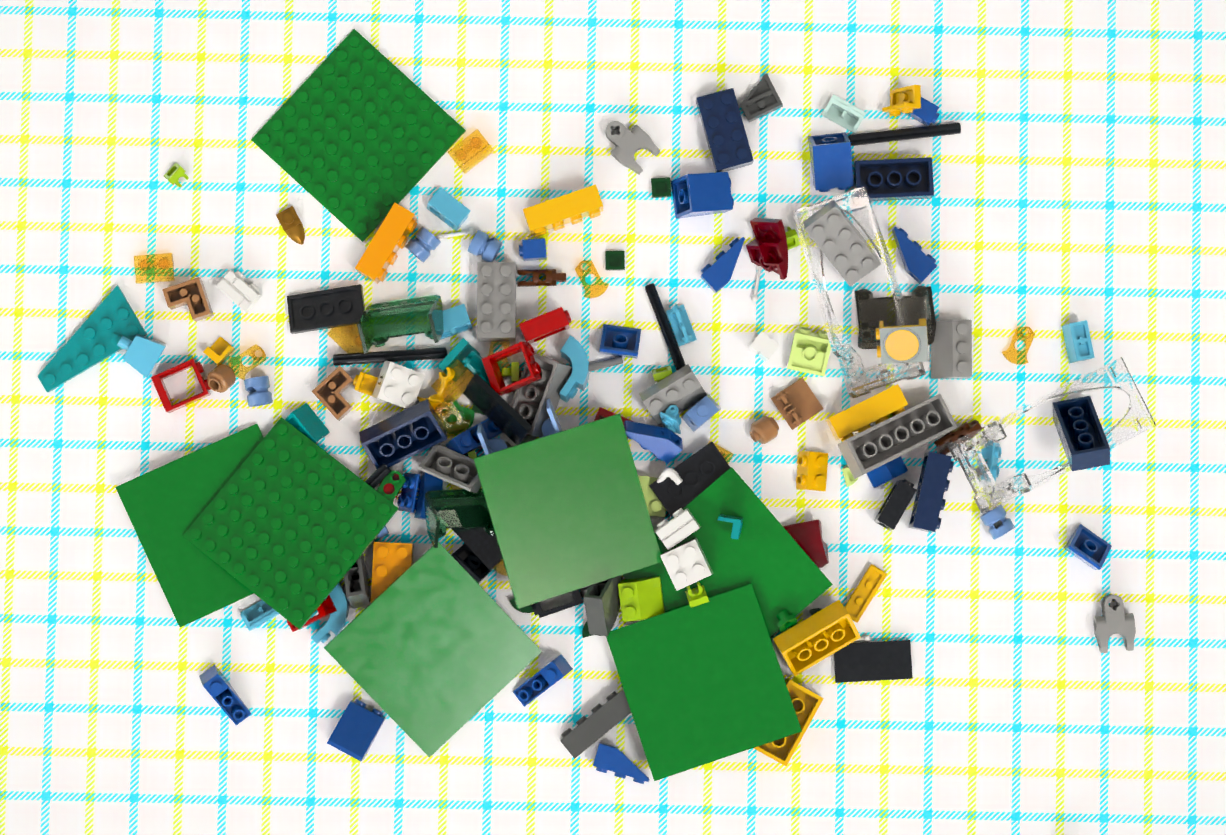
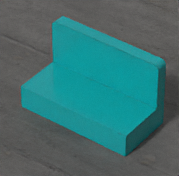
M462 338L442 360L438 368L446 375L448 374L446 368H453L455 376L452 380L457 382L468 370L461 361L473 349L479 355L480 353L468 341Z
M307 403L291 412L285 419L314 443H317L330 433Z
M720 514L718 516L719 521L733 523L731 538L739 539L743 518Z

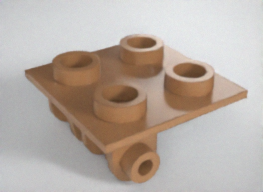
M803 377L771 398L792 430L824 409Z

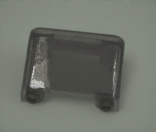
M917 286L912 290L911 296L873 298V293L867 289L854 292L856 333L859 348L877 349V346H880V340H876V328H879V321H883L884 327L919 325V319L926 318L928 345L934 342L936 319L931 286Z

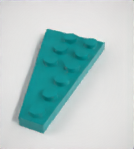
M118 285L37 376L47 393L122 350L121 347L117 346L122 336L133 341L137 334L147 335Z

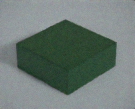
M670 177L651 178L652 198L671 197Z
M605 251L606 271H625V251Z

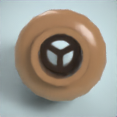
M220 364L208 374L207 381L213 391L223 393L235 383L236 376L231 367Z
M762 416L751 424L750 436L753 441L766 444L777 437L779 426L774 418Z

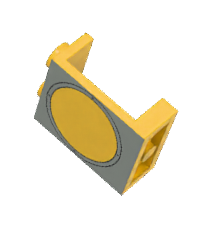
M926 318L919 319V325L884 327L883 321H879V328H876V340H880V346H877V358L881 357L882 364L929 362Z

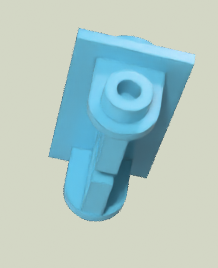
M684 304L677 305L666 311L679 347L697 340Z
M670 405L665 413L660 412L663 427L681 435L680 425L682 420L678 413L679 409L676 405Z
M984 441L981 459H987V463L980 462L978 475L980 480H988L989 477L990 481L996 482V477L999 476L1000 471L999 466H997L998 458L1002 454L999 443L993 442L992 446V442Z

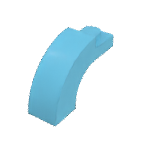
M571 335L560 350L561 357L572 366L571 376L559 393L560 399L566 403L570 398L573 399L578 391L577 388L584 391L589 380L587 354L579 341Z
M340 583L329 594L337 611L330 614L327 623L311 638L316 644L320 642L325 643L330 638L331 631L335 635L339 634L346 624L349 602L346 592Z

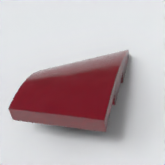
M752 219L750 223L755 239L746 245L751 262L761 266L768 272L773 271L777 273L782 280L786 279L788 273V246L782 219Z
M819 519L783 526L818 568H822L829 563L828 545L822 539V526Z

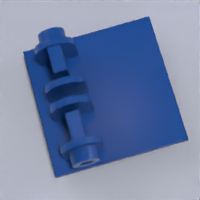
M404 473L406 482L402 486L401 495L398 497V511L414 513L417 505L416 498H418L416 494L419 492L417 488L420 489L421 483L420 474Z

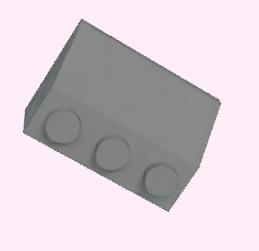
M972 320L931 321V379H970L972 377Z
M689 364L639 393L644 405L658 425L662 423L660 412L665 413L670 405H676L679 412L707 395Z
M439 444L433 446L418 467L423 472L467 491L477 493L481 488L474 460Z

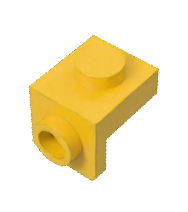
M360 372L354 378V390L372 396L378 378Z

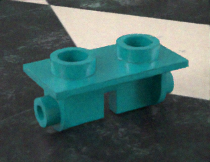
M473 349L461 363L474 375L478 374L491 387L482 357Z

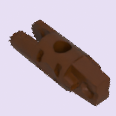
M556 269L517 270V275H532V281L517 282V287L557 286L556 282H566V273H556ZM539 276H545V280L541 281Z
M977 420L970 423L965 422L936 440L934 444L938 447L949 441L950 444L939 452L946 455L975 437L974 434L981 430L982 427Z

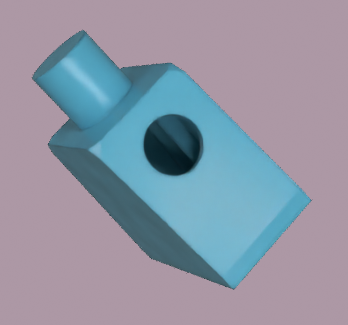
M139 334L135 336L133 341L122 336L117 346L127 351L123 359L146 378H148L166 347L161 342Z

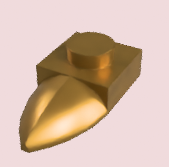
M291 206L276 214L288 237L294 242L303 245L305 240L304 227L294 207Z

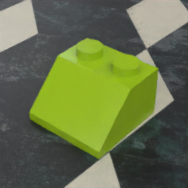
M660 576L623 579L618 583L623 622L644 620L665 613Z

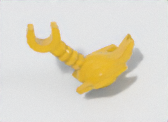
M446 368L448 371L447 376L444 372H439L441 384L437 394H433L428 398L418 396L417 400L422 402L428 399L435 411L441 409L443 405H450V402H445L442 396L445 394L448 382L455 376L453 368Z

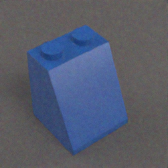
M846 132L808 136L815 190L828 192L834 188L847 190L849 187L854 186L851 142Z
M728 172L687 174L671 181L676 219L726 213L733 210L734 199L731 196V179Z
M356 699V701L351 700L327 744L359 761H363L386 718L383 717V712L375 708L370 710L366 708V703Z

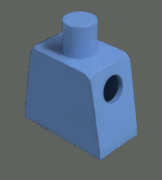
M708 394L682 416V419L695 432L720 411L721 407Z

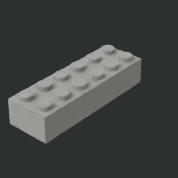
M938 394L837 445L854 479L958 427L941 394Z

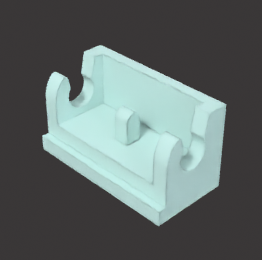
M833 94L822 116L855 134L866 112Z

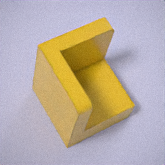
M219 337L203 353L217 365H220L235 348L222 337Z

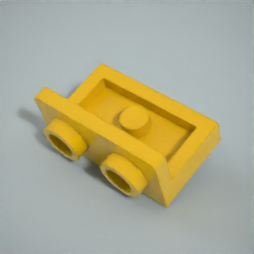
M911 85L890 90V106L882 108V112L889 113V116H900L901 113H913V110L921 108V85Z
M799 451L796 489L826 491L828 453Z

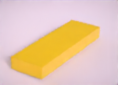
M870 564L844 606L851 619L856 623L860 620L887 576V573Z

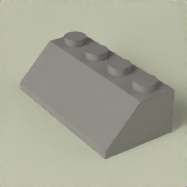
M535 353L533 356L541 368L540 376L542 379L516 389L510 406L532 426L528 433L529 435L543 437L542 424L550 418L546 400H551L556 411L560 400L559 393L566 384L572 367ZM525 363L520 380L531 375L527 363Z

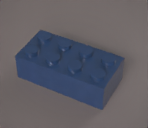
M734 88L697 97L696 105L715 173L752 165L754 160Z
M932 157L855 161L853 164L855 202L931 199L934 196Z
M1085 396L1052 402L1053 421L1071 470L1078 471L1110 465V446L1091 397Z
M428 399L359 432L361 445L376 469L382 464L391 467L447 440L445 426Z
M930 451L924 454L909 528L929 533L936 532L940 528L942 518H939L941 510H944L946 499H943L945 491H948L950 480H947L949 472H952L954 461H951L952 456Z

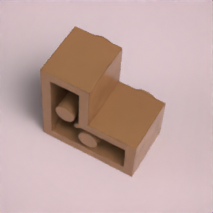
M197 277L162 289L167 306L171 310L188 305L192 320L195 322L214 316L201 278Z
M341 366L335 369L311 391L338 421L354 409L341 395L354 381Z

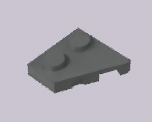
M767 73L763 75L762 80L757 86H754L749 96L740 104L748 123L783 107V103Z

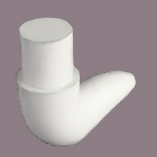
M670 467L665 468L657 479V483H661L667 477H670L676 485L683 481L678 473Z

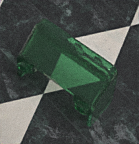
M429 295L375 303L368 306L357 324L364 353H368L373 345L374 347L384 346L389 338L425 333L426 337L434 339V342L438 343L444 333L441 296Z
M482 488L477 493L465 489L437 490L425 493L424 504L427 534L434 548H438V539L446 535L448 528L483 527L487 534L495 535Z

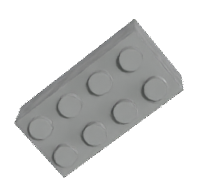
M832 200L803 222L806 232L850 287L881 265L878 255L835 200Z
M477 262L478 342H516V262Z

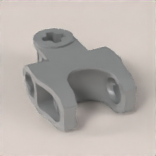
M612 121L607 125L606 137L616 146L610 154L620 164L640 175L643 172V169L634 158V154L638 150L646 149L655 156L660 153L659 148L654 144L650 136L638 125H635L631 130H628L619 121ZM613 128L615 130L616 128H618L619 135H612L611 129Z
M1111 594L1106 595L1101 601L1102 616H1095L1093 618L1094 635L1097 639L1100 653H1108V640L1113 634H1120L1123 637L1126 651H1134L1136 634L1133 613H1124V603L1121 597ZM1112 601L1116 602L1113 608L1109 607V603Z

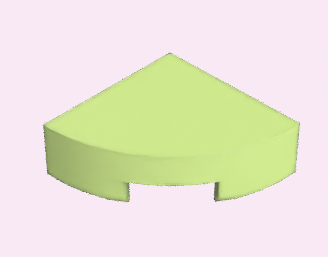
M849 467L842 468L846 487H849L858 478L854 479Z

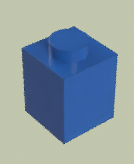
M921 97V108L913 110V113H909L908 116L925 126H929L930 123L934 124L940 114L937 113L939 107Z
M545 238L522 240V245H519L520 257L523 256L524 261L547 260Z

